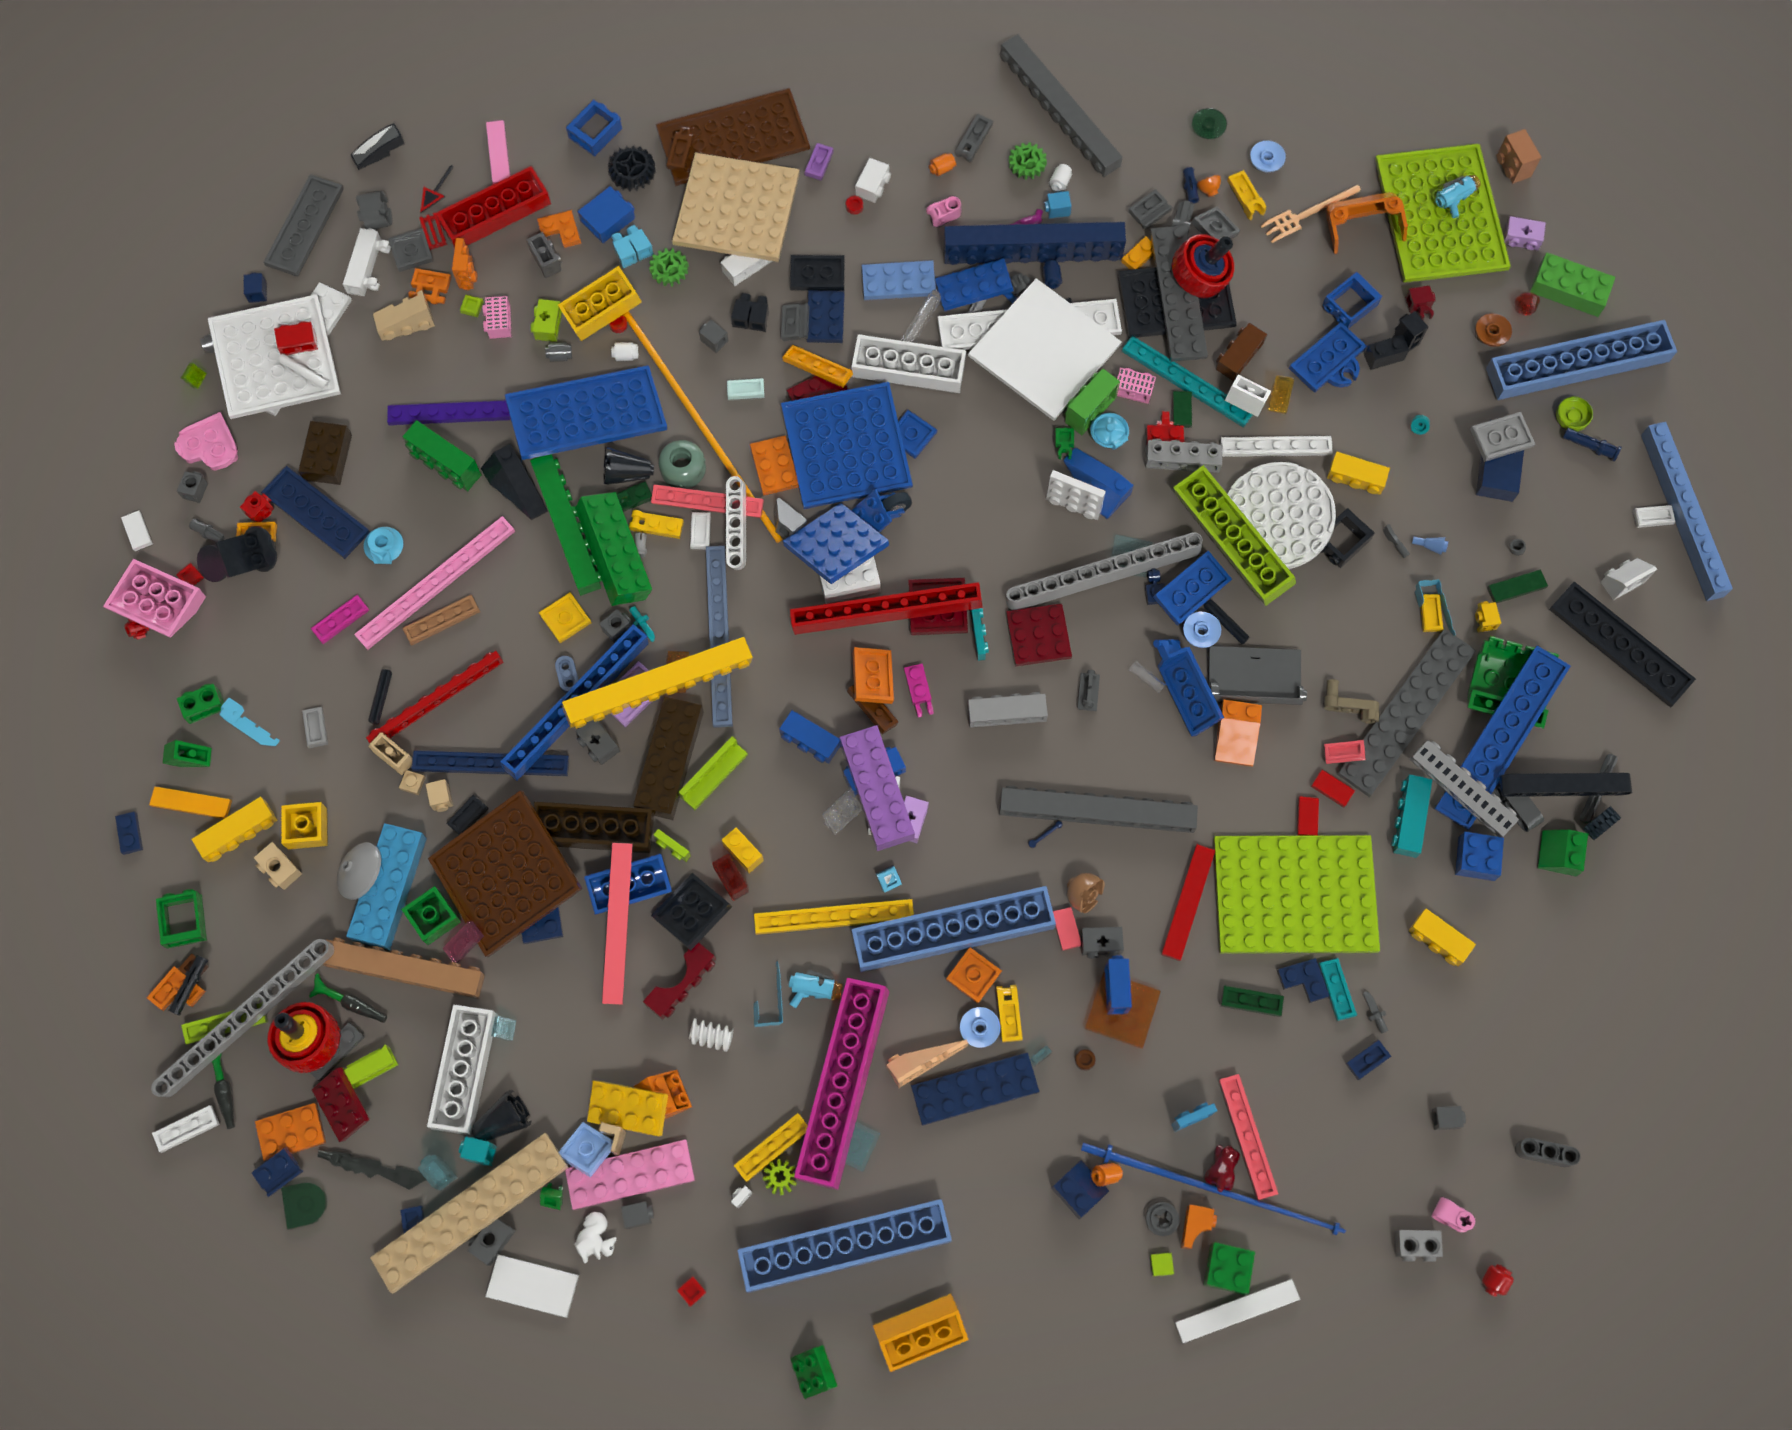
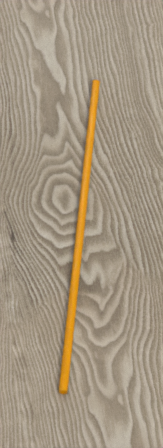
M628 311L623 314L730 475L742 479L630 312ZM746 485V497L755 498ZM763 510L762 518H760L776 543L782 541L783 538L775 532V526Z

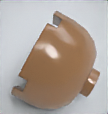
M1079 874L1075 878H1071L1067 884V899L1076 910L1081 913H1088L1098 903V900L1095 899L1098 894H1103L1105 883L1094 874Z

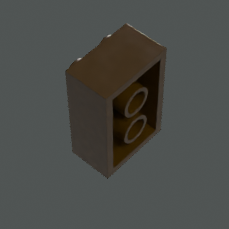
M310 421L298 470L304 480L341 485L352 438L347 425Z

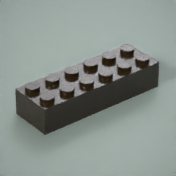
M664 696L634 800V808L652 809L654 816L674 820L680 798L679 791L683 788L704 713L702 705Z
M534 801L533 808L557 847L612 851V843L633 844L632 852L651 853L654 824L652 809Z

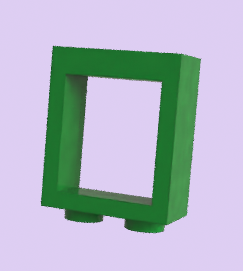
M187 889L182 891L181 894L168 893L162 895V898L156 899L160 944L163 947L169 949L207 941L203 901L200 893L194 889ZM194 902L197 930L171 935L168 907Z

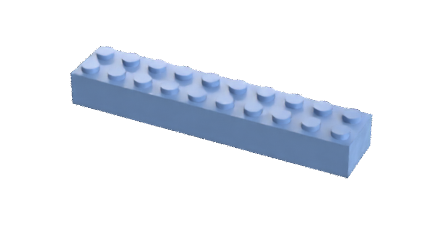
M1665 320L1494 357L1490 360L1486 370L1497 400L1670 362L1677 353V349Z
M1047 886L854 928L852 929V936L860 972L1052 930L1055 928L1056 922Z
M940 1199L738 1249V1255L746 1292L750 1293L951 1243L952 1239L943 1202Z

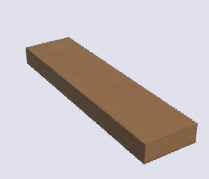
M469 595L402 629L412 646L480 613V610L472 595Z

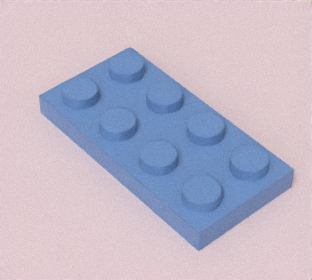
M933 261L862 265L864 300L936 296Z

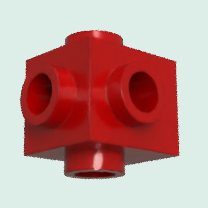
M256 491L252 495L247 496L244 503L240 506L244 514L254 522H262L274 510L270 504L271 499L265 494L260 495Z

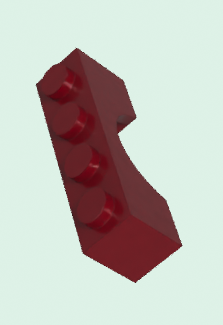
M699 942L691 951L688 950L683 955L687 964V972L684 979L678 985L671 988L656 986L643 1000V1003L662 1020L665 1017L669 1018L676 1009L674 1007L688 997V991L692 987H697L702 981L701 976L706 971L710 972L716 964L715 956Z

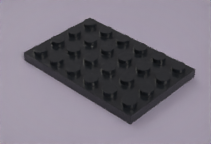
M1156 267L1119 271L1118 278L1128 337L1138 338L1166 335ZM1229 283L1212 297H1198L1204 331L1236 327L1237 322Z

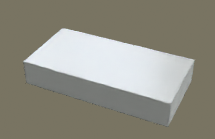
M1672 505L1635 508L1633 510L1637 528L1673 525L1675 523Z
M139 510L121 517L134 551L153 544Z
M692 512L691 549H706V547H710V512Z

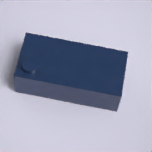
M1524 450L1485 462L1481 455L1476 495L1513 502L1520 491Z

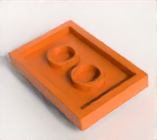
M786 435L750 444L763 496L799 487Z
M854 647L852 653L855 701L892 704L894 692L891 650Z
M317 1103L255 1121L263 1161L265 1162L286 1147L293 1154L326 1143Z

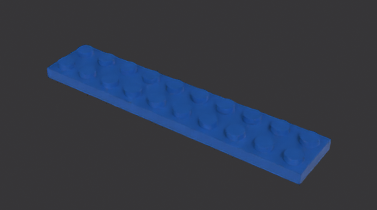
M1535 646L1460 766V768H1466L1471 773L1470 777L1475 781L1479 780L1486 786L1485 790L1492 794L1499 783V776L1504 775L1571 665L1539 646ZM1446 791L1434 808V810L1467 830L1471 828L1476 820L1475 816Z

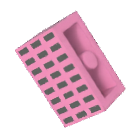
M508 297L485 298L486 305H483V314L486 316V321H483L484 332L488 333L490 339L511 337V312Z
M1120 368L1117 378L1120 381L1117 396L1149 404L1156 377L1149 373L1135 372L1130 368Z

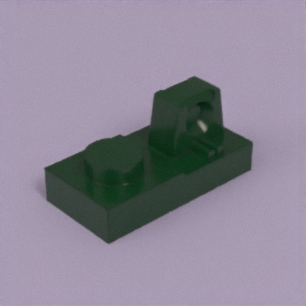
M646 481L616 493L623 512L647 503L652 499V494Z

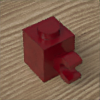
M1430 285L1409 289L1405 296L1409 313L1419 312L1422 320L1425 317L1424 313H1426L1432 319L1434 311L1431 307L1436 297Z

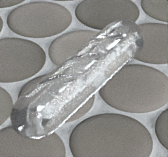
M932 290L928 294L901 341L916 343L941 301V295L937 290Z

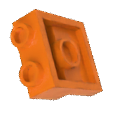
M456 238L452 272L458 287L463 290H470L474 288V282H477V271H474L472 255H469V248L466 246L464 239Z

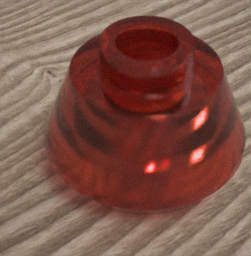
M1526 292L1518 295L1514 303L1519 313L1529 316L1537 310L1540 298L1534 293Z

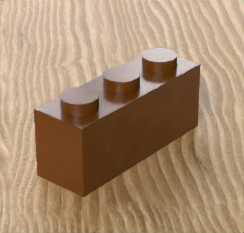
M1250 322L1245 328L1242 327L1239 330L1237 339L1235 341L1231 340L1226 348L1228 349L1226 353L1222 352L1216 360L1218 363L1216 370L1233 382L1262 347L1267 337L1265 332Z

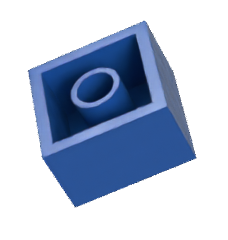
M1464 831L1458 837L1455 875L1490 881L1498 879L1501 876L1504 838Z

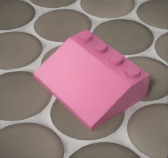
M133 559L103 607L171 638L196 614L206 596L198 587Z

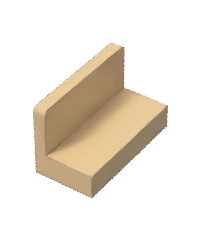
M601 1122L599 1131L605 1136L614 1138L611 1152L619 1156L626 1131L621 1127Z

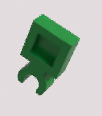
M1056 428V448H1059L1058 459H1061L1062 453H1067L1068 459L1072 458L1071 448H1074V428Z

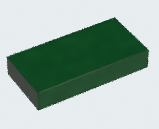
M1173 391L1174 426L1192 427V392Z

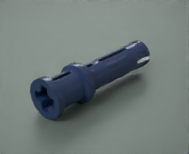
M1569 427L1563 436V439L1595 451L1598 456L1603 455L1611 458L1613 462L1616 461L1622 448L1621 446L1616 447L1607 443V440L1600 441Z

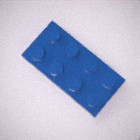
M1005 259L935 278L944 311L1014 292Z
M1207 551L1154 595L1153 598L1178 626L1229 583L1232 578L1212 554Z

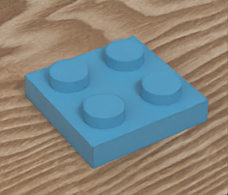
M1206 1102L1193 1109V1113L1185 1111L1175 1117L1176 1121L1171 1124L1174 1132L1212 1116L1217 1112L1215 1104L1208 1105Z

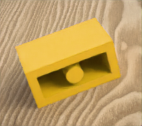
M737 827L721 840L726 850L748 873H751L764 861L762 854Z

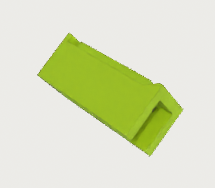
M385 1044L382 1049L375 1050L346 1066L347 1069L343 1068L353 1089L398 1066V1063L391 1048Z

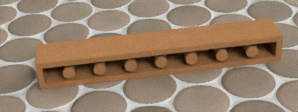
M333 938V941L326 939V941L333 944L334 953L322 964L325 967L479 999L485 975L480 972V968L469 966L466 969L461 968L460 964L449 962V965L442 964L441 960L430 958L428 961L423 960L422 956L411 954L408 957L404 956L403 952L391 950V953L384 952L383 948L372 946L370 949L365 948L364 944L353 942L351 945L346 944L345 940ZM324 945V949H323V952H322V953L325 952V950H326V945Z

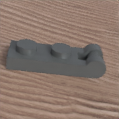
M977 114L958 145L955 155L958 157L963 156L967 161L972 162L977 150L991 129L993 120Z

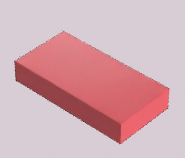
M1364 740L1324 744L1326 764L1366 760Z
M1072 908L1053 911L1056 922L1055 927L1062 951L1082 946Z

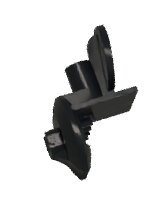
M252 526L246 530L244 535L215 542L216 545H206L197 554L198 569L201 575L211 582H219L225 579L226 576L230 578L254 570L268 572L274 568L277 562L274 541L271 540V535L267 530L260 526Z

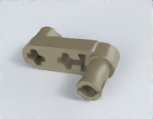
M1335 679L1327 680V696H1325L1324 700L1325 710L1362 714L1361 722L1366 724L1379 722V702L1339 697V681Z

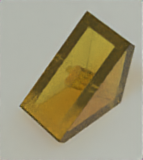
M1276 375L1271 388L1268 411L1287 414L1295 378Z

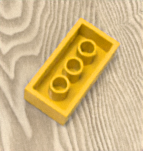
M617 266L558 304L579 339L583 341L642 303L621 268Z

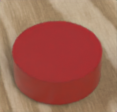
M858 196L849 197L846 200V210L850 214H859L863 210V200Z
M623 315L609 323L610 329L615 333L624 332L628 326L627 319Z

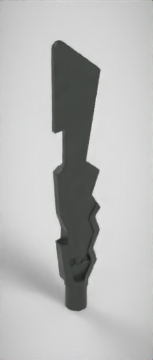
M320 1149L317 1156L330 1161L333 1166H341L345 1171H353L355 1174L364 1173L369 1178L378 1174L409 1190L429 1178L426 1174L396 1166L394 1170L383 1167L380 1161L351 1157L352 1154L329 1152Z

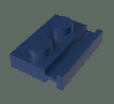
M286 1147L251 1173L261 1188L266 1191L267 1197H270L304 1171L300 1169L298 1162Z

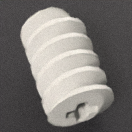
M694 1018L689 1040L691 1039L693 1045L699 1040V1044L702 1047L707 1042L708 1048H712L715 1043L716 1050H719L723 1045V1051L727 1052L731 1045L734 1028L729 1032L727 1025L721 1030L720 1024H718L714 1029L712 1022L705 1027L704 1020L701 1021L700 1025H697V1019Z

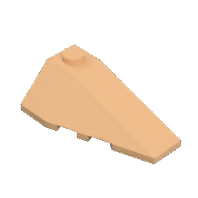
M967 1040L906 1053L900 1057L896 1054L888 1059L889 1063L886 1064V1068L898 1088L966 1048L968 1042Z

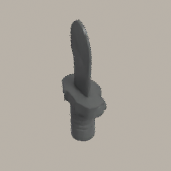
M1364 992L1365 1000L1373 1014L1368 1017L1369 1020H1375L1381 1034L1389 1031L1382 1018L1386 1015L1385 1011L1379 1012L1373 996L1368 992Z

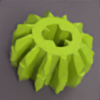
M778 1159V1166L776 1167L773 1162H770L772 1170L766 1168L764 1170L770 1176L763 1177V1181L771 1182L766 1184L765 1187L769 1189L774 1186L772 1194H775L778 1188L780 1189V1195H784L783 1188H786L790 1193L792 1190L788 1185H797L795 1181L791 1180L794 1178L795 1173L790 1174L796 1169L793 1165L787 1169L789 1166V1161L787 1160L781 1166L782 1162ZM780 1172H784L785 1181L777 1182L776 1174L779 1173L780 1175Z

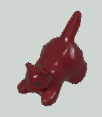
M1218 1145L1214 1153V1165L1205 1172L1204 1178L1207 1184H1216L1218 1192H1222L1224 1189L1229 1191L1234 1186V1169L1240 1159V1154L1232 1146L1223 1148L1221 1145Z

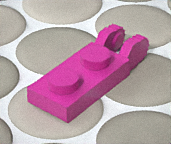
M923 664L905 667L904 672L917 717H922L921 703H926L929 715L934 714Z

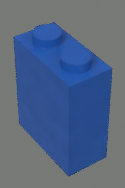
M608 187L577 211L580 222L602 244L635 219L633 205L630 202H626L621 193L611 187Z

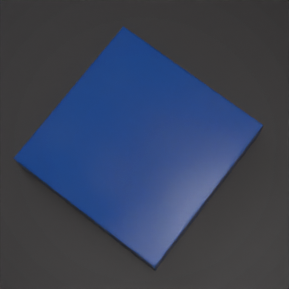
M909 410L898 421L905 452L916 459L936 435L937 429Z

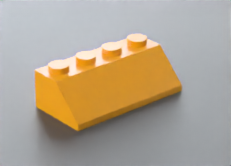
M952 1294L873 1325L890 1372L968 1340Z

